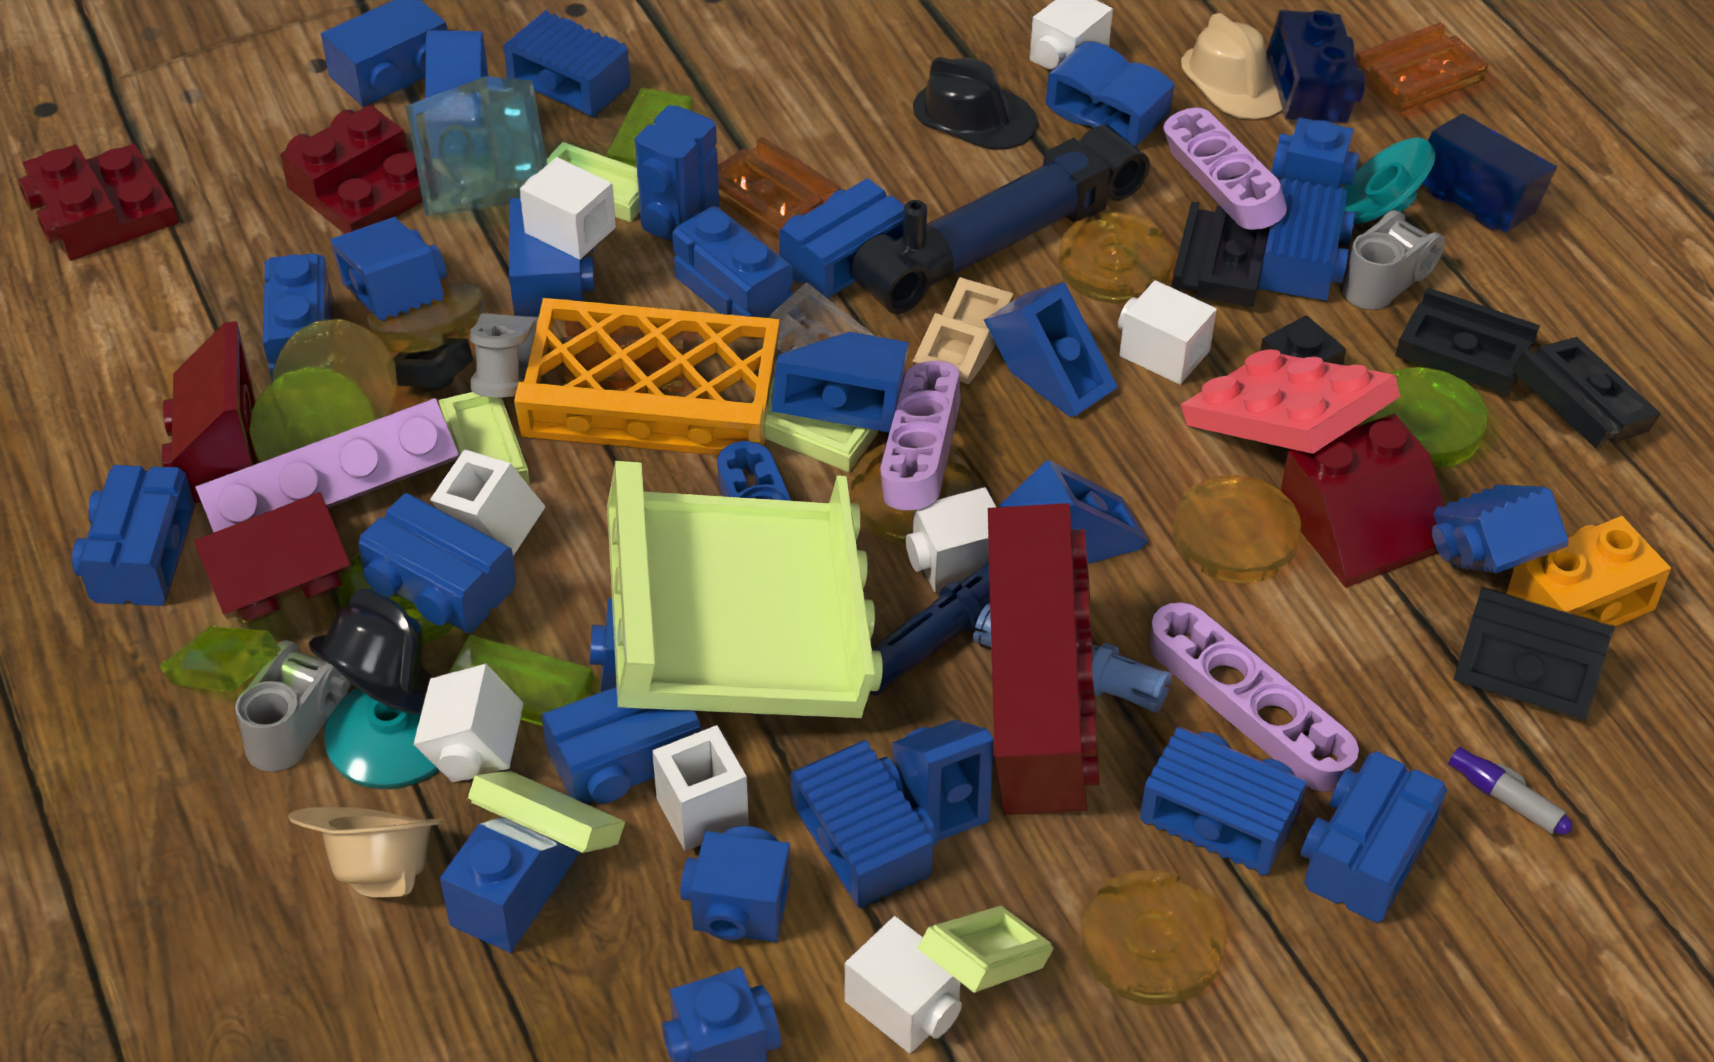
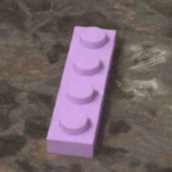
M434 398L196 486V490L212 530L217 532L318 492H321L327 508L455 461L458 459L459 454L438 402Z

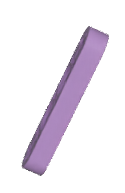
M1189 108L1179 111L1167 119L1163 129L1171 154L1239 226L1252 230L1263 229L1283 218L1286 214L1287 206L1279 180L1208 110L1204 108Z
M926 361L912 366L905 373L880 467L883 501L892 508L917 510L930 506L940 496L961 402L959 371L951 363L945 361Z
M1180 602L1167 604L1154 614L1149 637V648L1156 660L1270 757L1286 764L1294 772L1295 776L1307 780V787L1321 792L1334 791L1343 772L1347 768L1354 771L1359 748L1352 734L1205 612L1194 605ZM1168 632H1171L1175 637L1168 636ZM1183 634L1191 635V640ZM1217 666H1230L1239 670L1245 679L1237 684H1224L1215 680L1209 671ZM1265 706L1281 707L1291 714L1293 721L1286 725L1277 726L1269 724L1258 715V710ZM1305 731L1309 732L1308 737L1303 734ZM1315 753L1316 755L1323 758L1331 753L1337 757V762L1330 757L1324 758L1321 761L1315 759L1313 755Z

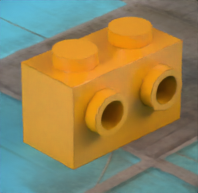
M1620 516L1598 526H1584L1571 537H1568L1567 547L1513 567V574L1506 593L1605 622L1616 627L1656 609L1671 567L1623 516Z

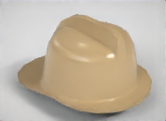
M1222 13L1212 15L1208 27L1204 28L1200 33L1194 48L1188 50L1181 58V69L1186 76L1199 87L1216 107L1229 115L1248 120L1267 119L1282 112L1288 103V87L1280 74L1268 62L1263 35L1250 25L1232 22Z
M314 807L294 810L288 814L290 822L321 832L331 871L336 880L348 883L359 894L368 897H402L408 895L414 886L415 876L423 872L426 865L431 825L444 823V819L417 820L389 812L353 807Z

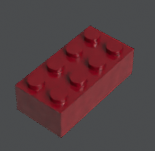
M1070 503L987 508L994 755L1004 814L1088 811L1086 786L1100 785L1095 724L1097 722L1096 700L1093 681V642L1089 605L1090 584L1085 528L1072 529Z

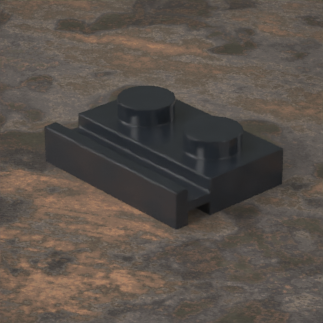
M1191 201L1171 288L1180 291V288L1197 291L1196 297L1254 307L1270 226L1263 229H1245L1239 226L1221 206H1216V210L1213 212L1199 209L1200 203Z
M1427 287L1422 302L1417 305L1399 338L1395 356L1509 396L1518 378V375L1512 368L1523 351H1530L1531 347L1533 348L1540 325Z
M1578 337L1541 346L1536 354H1532L1529 350L1523 351L1512 368L1526 384L1596 449L1602 447L1606 440L1615 443L1649 432L1661 415L1658 410Z
M1482 587L1453 680L1586 720L1615 626Z

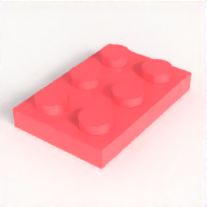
M1269 349L1250 355L1246 358L1245 365L1229 375L1217 377L1206 382L1202 386V391L1183 402L1181 408L1187 426L1314 454L1401 396L1395 374L1367 370V367L1364 365L1345 366L1323 362L1319 357L1300 358L1283 355L1278 350Z

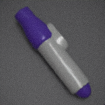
M1458 747L1451 756L1448 765L1460 772L1474 787L1484 794L1493 796L1552 835L1554 833L1566 835L1572 831L1573 824L1570 818L1566 816L1567 811L1526 786L1525 779L1516 771L1502 764L1493 763L1475 756L1462 747Z

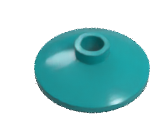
M1410 138L1389 146L1367 161L1355 173L1352 186L1345 185L1344 187L1348 192L1344 210L1356 212L1354 224L1372 221L1393 209L1401 212L1409 207L1417 196L1416 190L1433 167L1435 161L1433 146L1426 139Z
M356 688L341 699L330 717H328L324 731V743L328 758L343 777L355 784L373 789H398L422 782L439 771L414 745L421 715L410 714L388 707Z

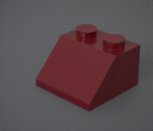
M237 321L224 322L173 373V399L163 400L165 429L167 435L172 436V443L162 444L163 467L180 468L183 472H186L194 503H201L196 486L259 463V407Z
M1395 413L1352 428L1314 454L1294 449L1288 451L1278 503L1345 588L1439 553L1432 537V527L1437 525L1433 514L1437 506L1445 507L1432 459L1428 451Z
M321 492L193 540L223 615L227 620L239 615L243 625L279 612L281 609L277 600L303 591L306 600L332 592L343 586L340 575L351 572V565Z

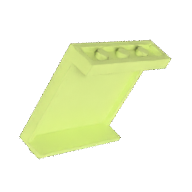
M615 461L607 503L618 707L862 718L870 691H878L880 688L883 664L881 652L871 649L870 639L874 631L875 608L873 600L864 599L863 589L867 579L868 567L867 554L863 550H857L856 540L860 530V507L858 503H850L847 476L836 477L829 503L643 491L642 463Z

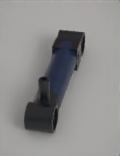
M1104 124L1096 126L1088 131L1080 141L1072 138L1045 151L1043 166L927 223V205L920 200L907 202L904 206L903 236L894 239L891 235L881 234L865 242L852 260L850 269L852 278L890 313L901 314L907 312L924 298L930 286L1065 217L1074 224H1078L1106 210L1107 196L1115 201L1127 199L1144 183L1150 169V159L1111 126Z

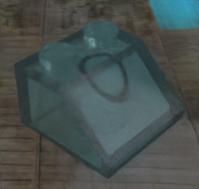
M485 76L406 106L425 216H437L510 204V198L521 197L520 188L526 181L548 165L532 80Z

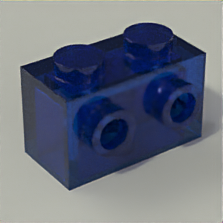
M1279 10L1266 52L1285 119L1298 120L1300 117L1315 121L1348 123L1354 103L1361 101L1363 97L1365 74L1363 70L1358 68L1354 56V41L1351 36L1347 35L1341 14H1331L1322 10L1312 12Z
M1463 113L1431 132L1428 142L1435 150V161L1422 184L1428 187V191L1437 199L1445 202H1454L1473 213L1475 219L1480 224L1491 229L1502 230L1506 233L1536 213L1557 166Z

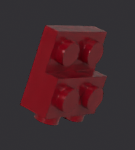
M371 104L356 112L349 109L341 111L335 116L330 127L313 136L307 134L295 136L288 143L286 150L280 153L287 188L344 234L397 217L443 191L441 173L408 149L404 130Z
M135 143L122 148L107 150L101 155L85 159L79 147L75 144L63 149L48 151L42 156L22 162L26 176L17 180L24 200L30 211L40 208V210L36 211V215L47 242L50 244L58 241L69 261L178 223L172 202Z

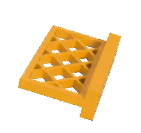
M543 298L524 382H518L514 399L520 435L527 438L718 456L726 446L735 442L751 441L764 446V426L780 334V319ZM555 319L578 321L587 329L564 344L552 333ZM622 326L639 327L646 336L622 350L609 334ZM682 331L697 332L705 342L681 355L668 340ZM741 336L764 338L763 348L743 361L728 346ZM599 342L612 357L586 371L574 356L594 343ZM548 347H549L552 351L547 354ZM658 347L671 363L647 377L633 361ZM717 353L731 368L710 382H707L693 366ZM562 363L576 376V379L565 386L540 384L542 375ZM622 368L637 383L626 391L604 390L598 384ZM757 369H759L758 377L753 373ZM683 374L697 390L686 397L664 395L658 388ZM742 379L755 392L754 403L725 401L719 393Z

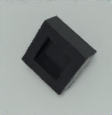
M1307 315L1262 338L1260 351L1274 349L1278 350L1280 354L1300 358L1319 357L1323 362L1343 365L1346 353L1344 346Z
M419 336L386 363L392 385L419 387L422 391L430 392L449 386L454 381V377L474 359L467 338Z

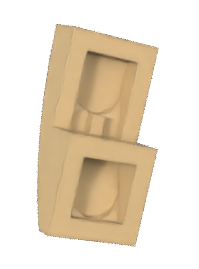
M959 277L943 314H934L913 359V366L926 361H945L951 363L958 368L959 381L969 385L996 345L984 319L1014 301V293Z

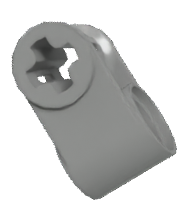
M1395 209L1389 211L1379 223L1354 240L1343 282V295L1351 304L1363 309L1375 310L1388 306L1415 282L1425 279L1432 272L1444 251L1445 237L1437 232L1427 234L1406 222L1404 213Z
M480 314L477 324L470 329V341L475 344L477 370L471 377V391L485 397L503 398L515 396L518 382H524L539 317Z
M287 640L279 642L271 651L263 668L247 689L239 695L235 703L236 717L244 751L250 764L259 770L269 772L282 771L294 766L303 758L306 749L327 722L335 707L347 695L350 681L326 661L302 653L298 644Z

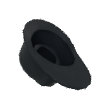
M935 58L930 66L927 87L917 94L913 102L914 115L923 125L989 149H1010L1023 145L1033 137L1037 127L1036 114L1030 105L1015 94L1001 89L995 71L986 62L975 58Z
M368 588L357 589L348 605H345L336 614L327 635L316 636L309 641L308 646L311 652L335 667L353 685L372 699L399 711L421 715L429 681L431 678H434L422 667L423 632L421 625L417 620L409 616L396 602Z

